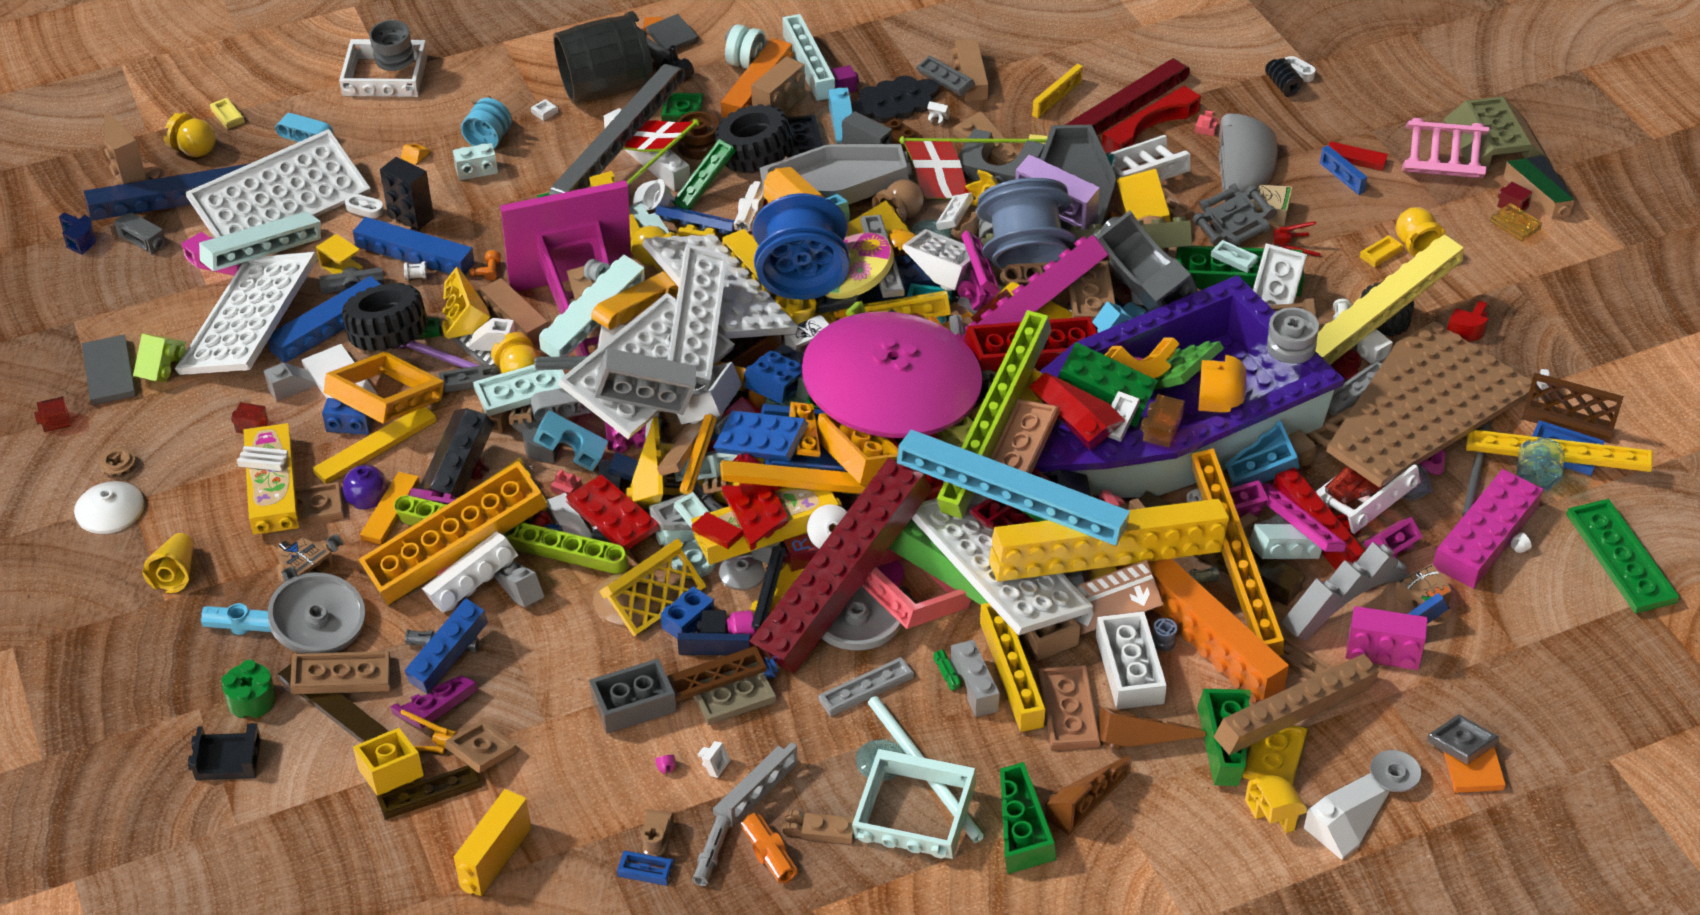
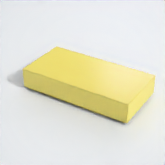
M228 98L210 104L212 112L226 129L245 123L244 117Z

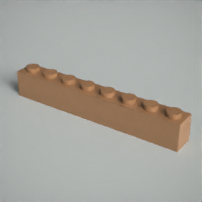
M1365 654L1357 656L1223 718L1214 738L1231 755L1368 690L1380 670Z

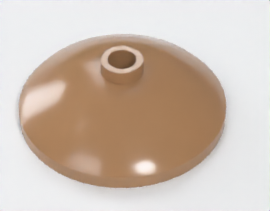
M626 572L617 573L606 578L598 585L593 596L594 609L597 615L606 623L617 627L627 626L608 598L604 599L599 591ZM637 582L636 593L646 595L648 584ZM652 585L651 596L662 599V588ZM620 594L616 597L621 606L629 607V595ZM635 597L633 608L644 611L646 599ZM650 601L649 612L658 614L661 603ZM632 613L631 621L635 627L642 625L643 615Z

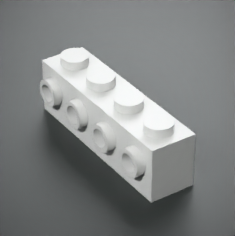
M496 531L422 589L433 605L441 612L450 611L456 607L457 602L462 598L473 594L480 584L491 580L497 571L509 566L518 554L507 538Z

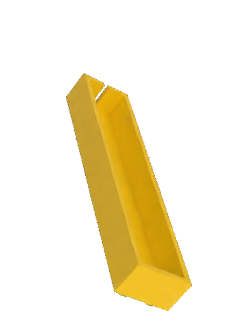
M1219 499L1129 510L1127 529L1116 546L1049 520L994 527L993 546H991L989 564L997 582L1134 564L1145 560L1149 562L1221 552L1229 516Z

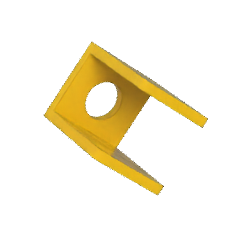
M338 234L333 235L316 246L320 267L328 273H342L348 267L363 270L362 265L351 259V257L360 252L359 248Z

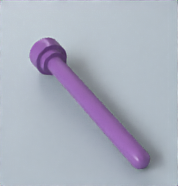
M411 340L409 344L398 346L399 349L408 347L461 368L480 366Z

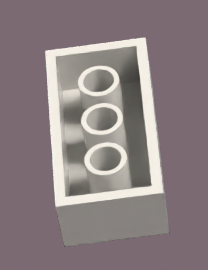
M1145 612L1097 617L1095 636L1116 710L1164 704L1167 685Z

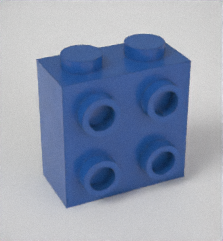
M770 350L754 364L747 367L744 374L746 378L744 387L774 402L783 404L797 391L798 379L802 376V364Z

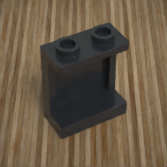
M247 724L246 733L205 734L203 726L197 727L196 736H192L191 740L193 754L188 757L189 771L192 770L195 780L256 778L262 739L258 724Z

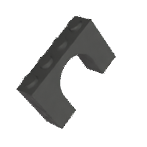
M973 129L968 139H993L992 132ZM1027 140L1015 160L999 166L986 162L995 146L994 143H965L958 158L964 178L980 181L978 170H982L993 175L1000 184L1016 180V169L1028 155L1040 159L1045 144Z

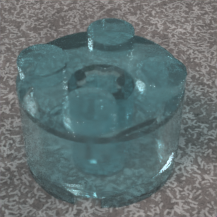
M1538 438V441L1530 442L1531 439L1525 441L1520 446L1518 452L1517 476L1543 488V491L1551 490L1563 478L1565 453L1562 451V446L1548 438Z

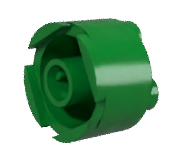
M245 660L222 677V689L227 706L234 716L238 718H244V716L257 718L269 712L274 706L276 692L270 671L265 666L255 663L253 660Z

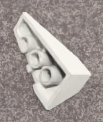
M1371 773L1325 796L1308 809L1304 829L1343 860L1360 846L1363 837L1371 827L1373 819L1381 809L1390 791L1379 786L1373 780Z

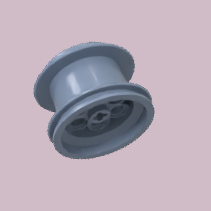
M1022 178L1003 182L985 190L978 197L977 214L982 220L992 223L994 238L983 246L982 255L1001 269L1010 264L1059 261L1061 258L1058 255L1067 248L1073 249L1074 243L1077 241L1075 235L1061 229L1059 214L1063 213L1071 204V197L1068 194L1067 186L1060 181L1049 178Z

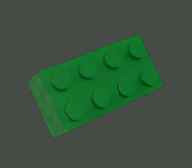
M1075 342L1058 376L1059 379L1112 405L1118 391L1138 398L1140 404L1130 425L1135 427L1158 380L1078 342Z

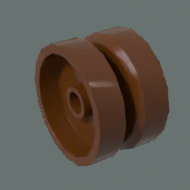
M695 111L689 112L678 119L677 122H693L694 119H697L700 124L692 128L677 144L678 150L683 156L700 160L704 159L716 144L715 132L719 121L713 114Z

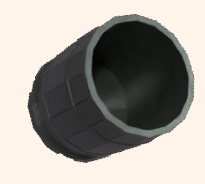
M634 11L626 12L624 16L607 17L576 25L553 34L554 50L565 91L572 103L626 92L632 88L644 86L650 80L649 73L653 72L650 50L644 30H638L635 22H638L639 18Z

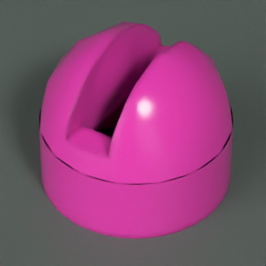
M664 755L655 758L656 766L661 773L666 774V768H668L669 773L675 770V755Z

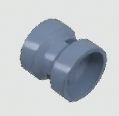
M1161 618L1154 623L1152 639L1155 649L1167 652L1174 648L1177 625L1173 620Z

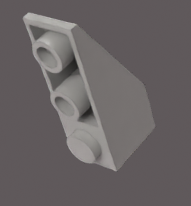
M515 561L495 573L494 578L514 602L524 608L545 597L536 573Z

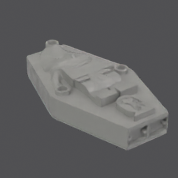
M901 144L824 145L760 168L763 185L770 171H774L776 168L792 167L825 198L838 194L848 201V205L874 196L883 189L886 190L893 182L901 179L909 180L908 175L912 174L907 152H903Z

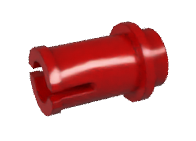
M539 511L533 516L532 525L544 527V525L550 524V515L545 511Z

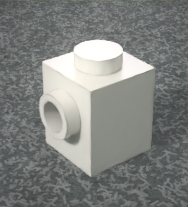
M1375 329L1358 343L1356 352L1370 364L1376 360L1381 363L1390 353L1393 342Z

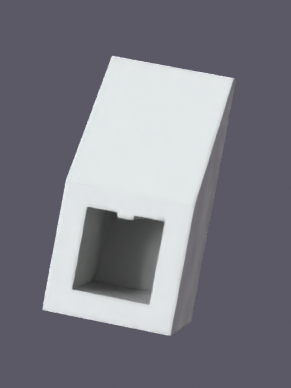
M492 318L474 332L469 349L491 351L495 343L499 344L502 340L506 339L504 335L515 332L514 320Z

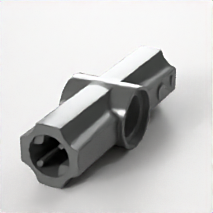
M348 267L342 273L319 276L321 292L326 294L345 291L369 276L373 277L380 284L385 285L382 267L366 270Z

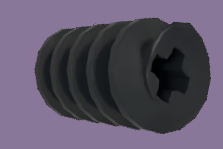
M1285 58L1273 59L1267 63L1265 72L1286 97L1295 95L1303 85V78L1299 76V73L1295 71Z

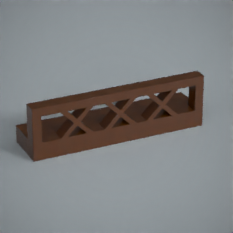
M754 646L668 675L667 678L675 693V702L766 672L767 670L757 647ZM754 662L758 664V666L752 668L745 667V665ZM731 670H735V672L729 676L722 674ZM712 677V680L708 683L698 682Z

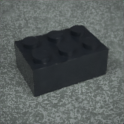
M398 157L393 158L380 168L387 214L390 218L417 231L434 219L427 171Z

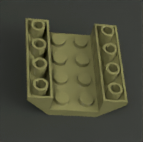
M1503 96L1465 101L1444 118L1443 122L1445 124L1472 126L1474 123L1484 124V127H1490L1487 135H1481L1479 163L1481 166H1486V168L1490 167L1492 155L1521 152L1524 158L1545 156L1519 110ZM1461 133L1460 152L1467 165L1471 163L1473 134Z

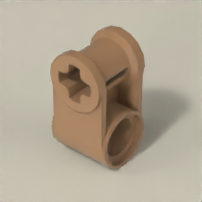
M647 810L641 832V839L644 842V854L657 857L664 855L674 827V812Z

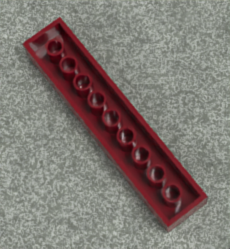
M890 458L886 460L749 642L753 647H757L762 657H767L768 660L773 659L778 666L793 674L796 673L933 490L923 473L898 464L897 461Z

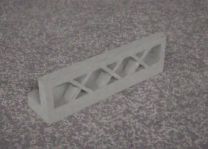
M791 742L785 749L777 746L713 808V815L729 818L731 827L738 823L798 764L797 745Z

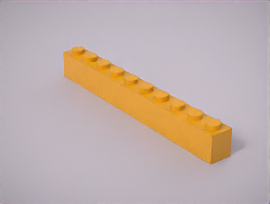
M1214 448L1192 453V472L1202 500L1219 499L1229 516L1221 553L1248 628L1278 656L1284 655L1282 633Z

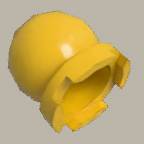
M186 112L181 114L175 113L170 117L165 126L168 128L167 137L164 136L165 145L173 150H181L187 156L202 157L212 151L216 143L215 132L212 126L204 120L195 119Z
M1421 207L1408 208L1399 215L1396 222L1395 230L1398 238L1405 244L1411 256H1416L1418 252L1429 247L1434 240H1438L1444 234L1446 235L1444 228L1436 222L1434 215Z
M644 226L638 229L632 236L631 253L641 264L655 266L658 271L663 272L662 267L642 246L644 238H654L656 236L681 237V235L674 232L666 233L665 230L658 226Z
M512 332L504 335L506 339L502 340L499 344L495 343L491 350V358L496 366L500 368L502 374L534 365L535 358L541 357L539 352L534 349L530 338L522 332Z

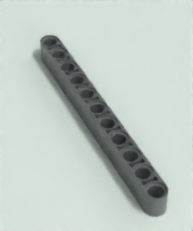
M664 64L553 184L549 195L588 188L590 186L589 177L601 174L621 152L626 141L635 135L638 131L637 129H640L683 83L685 78L684 69Z

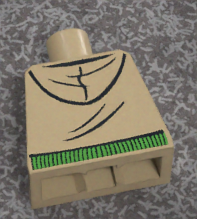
M1259 186V194L1269 205H1272L1277 210L1276 215L1268 220L1269 223L1285 226L1292 187ZM1251 199V201L1256 206V210L1258 211V213L1263 212V210L1255 202V200Z

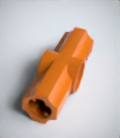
M753 813L748 815L741 823V827L752 843L758 861L761 864L765 863L778 883L786 884L792 881L794 876L798 874L797 867L786 853L782 838L777 832L773 834L761 814Z

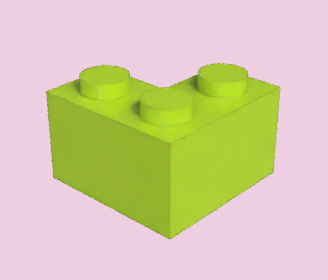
M142 334L133 376L167 382V378L171 373V361L179 362L186 352V341L159 335Z

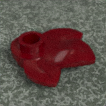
M1349 350L1330 366L1346 380H1349L1358 374V368L1361 366L1362 360L1358 352Z

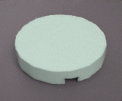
M692 539V542H681L683 544L681 547L682 551L700 577L707 576L714 570L717 563L709 565L696 539ZM676 556L672 559L671 566L673 569L682 571V562Z

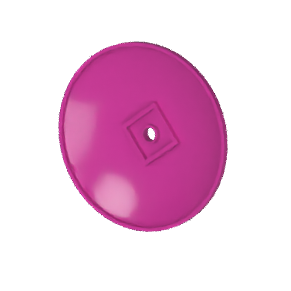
M897 312L855 314L829 324L810 341L805 350L802 364L804 385L810 397L821 410L847 427L867 434L889 438H905L911 429L925 435H931L954 426L972 411L978 401L982 386V373L978 360L961 338L935 322Z

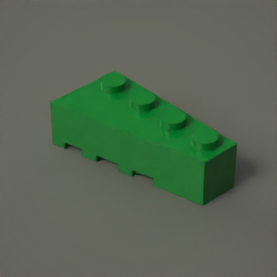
M1203 689L1197 709L1201 728L1206 731L1204 742L1214 786H1239L1246 766L1247 747L1229 755L1217 742L1214 735L1223 718L1250 706L1251 690Z
M1021 762L1001 768L1004 854L1007 874L1057 860L1055 844L1025 763Z

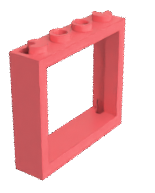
M890 549L886 551L861 585L906 629L967 609L972 600L966 596L965 591L961 589L956 590L926 572L947 594L915 604L877 568L895 560L903 559V557Z

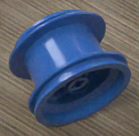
M795 193L771 201L758 212L752 228L754 239L758 244L754 255V266L759 281L767 290L784 298L805 300L824 296L843 283L849 271L850 252L844 242L847 235L848 222L841 208L832 201L817 195Z

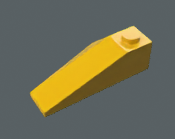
M456 267L444 282L443 299L447 302L442 311V314L446 315V319L442 321V330L444 336L448 339L474 334L477 329L490 319L487 306L460 268Z
M654 417L631 486L626 489V495L642 509H649V506L660 503L663 496V475H660L657 470L661 459V450H656L660 442L658 417Z

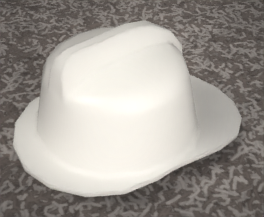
M662 179L642 184L633 197V205L642 203L646 211H656L657 206H668L670 202L675 201L670 188L665 185V181Z

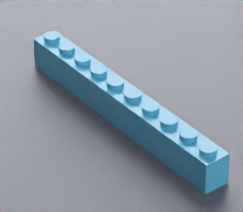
M912 429L899 445L898 464L1116 546L1127 529L1129 510Z

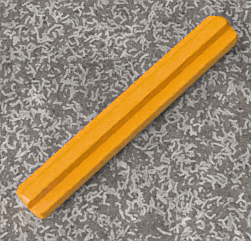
M706 414L703 418L679 489L684 495H688L694 490L717 422V417L713 416V414Z

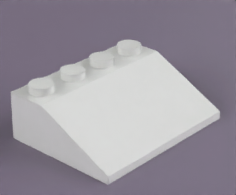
M927 229L906 242L902 248L935 283L940 284L942 289L948 291L957 289L962 280L970 278V270H974L964 243Z

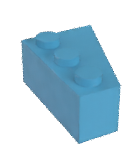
M1281 420L1275 423V426L1266 434L1263 433L1259 436V439L1250 447L1244 448L1225 464L1233 487L1257 480L1260 483H1264L1274 479L1277 473L1293 467L1296 469L1300 468L1298 457Z

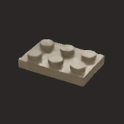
M757 662L745 665L748 668L758 666ZM731 670L722 674L729 676L732 675L735 672V670ZM764 673L693 696L707 725L776 702V696ZM712 677L698 682L708 683L712 680Z

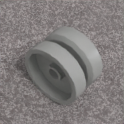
M1283 308L1275 312L1269 322L1267 339L1269 354L1276 360L1288 364H1298L1310 360L1315 354L1319 330L1317 318L1311 312L1302 308Z

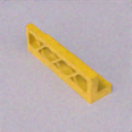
M947 290L863 304L866 312H888L893 309L897 313L910 315L918 313L926 319L929 316L951 315Z

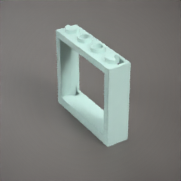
M878 749L852 824L855 839L865 843L883 844L888 848H903L912 853L922 852L932 854L937 858L946 857L953 859L977 783L975 768ZM885 772L964 788L947 840L868 824Z

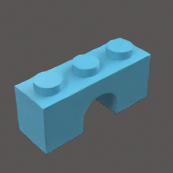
M548 410L541 421L533 439L534 442L551 451L554 450L558 443L568 444L575 452L572 462L590 471H593L601 460L608 443L606 439Z

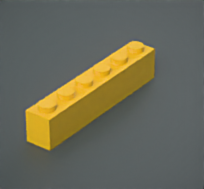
M989 603L981 604L980 624L1019 731L1024 732L1044 728L1045 707L1017 633Z

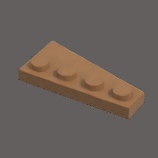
M981 111L953 127V134L959 138L968 139L973 129L992 132L993 139H1006ZM994 143L995 146L989 158L999 165H1005L1015 160L1019 152L1011 143Z

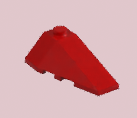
M1047 372L1029 386V389L1044 404L1059 407L1061 411L1058 418L1090 451L1125 422V419L1109 403Z

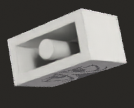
M821 315L797 324L796 334L784 335V346L804 354L814 336L829 324Z

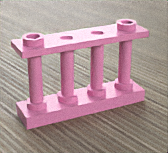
M1420 118L1408 121L1406 129H1413L1411 156L1403 162V172L1483 178L1485 176L1486 166H1481L1479 163L1481 135H1487L1490 127H1484V124L1474 123L1472 126L1424 122V119ZM1421 130L1433 131L1431 159L1428 162L1420 161L1419 158ZM1441 132L1453 133L1451 161L1448 163H1440L1441 160H1439ZM1461 133L1473 134L1471 163L1469 165H1463L1459 162Z

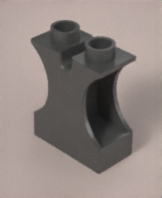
M1130 210L1122 217L1109 219L1103 225L1101 233L1096 236L1098 242L1108 253L1109 265L1116 279L1128 286L1149 312L1198 292L1191 274L1176 258L1168 256L1153 241Z

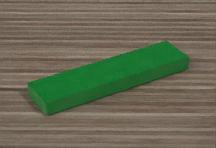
M719 139L676 195L675 201L672 203L679 208L692 210L735 153V148Z

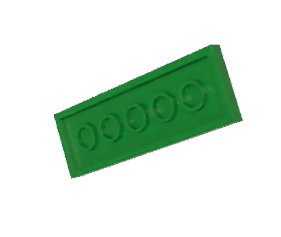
M1609 498L1568 508L1567 517L1635 614L1678 602V594Z

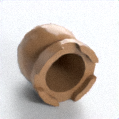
M901 179L893 182L886 190L879 191L872 198V206L874 208L887 201L894 208L900 220L905 223L906 219L916 216L922 209L924 196L921 188L913 181Z

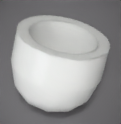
M1194 489L1187 494L1188 502H1196V496L1199 499L1198 501H1203L1199 489Z
M1524 533L1516 535L1511 541V547L1518 553L1526 552L1532 547L1529 538Z

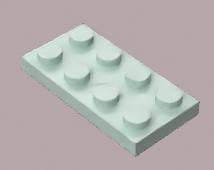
M535 365L475 381L473 385L485 413L491 416L531 404L530 399L535 393L560 389L561 387L558 383L565 374L563 370H536Z

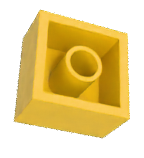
M400 728L353 746L358 769L377 796L424 776L419 753Z

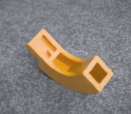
M1163 338L1150 355L1142 360L1132 357L1122 346H1112L1105 356L1149 377L1157 378L1172 367L1166 360L1175 354V349L1179 342L1175 338Z

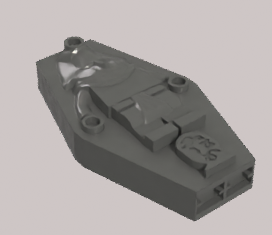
M1052 125L1040 159L1100 187L1098 216L1090 225L1102 224L1103 227L1107 221L1115 196L1116 176L1093 126ZM1060 219L1061 229L1069 231L1068 227L1074 226Z

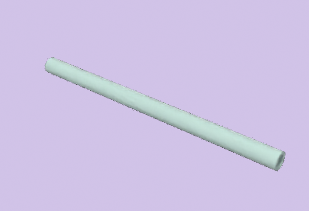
M877 696L872 697L868 701V705L907 755L924 758ZM927 781L955 817L959 802L945 784ZM967 814L963 829L974 843H978L983 839L984 834Z

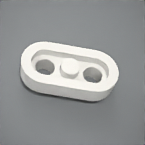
M353 194L345 199L346 209L350 213L374 219L381 216L384 212L383 203L378 199L360 194Z

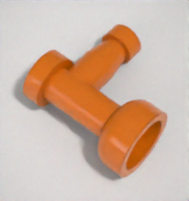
M489 250L485 253V262L488 264V267L471 268V277L476 275L484 276L489 281H494L497 278L495 270L496 265L501 262V254L498 251Z

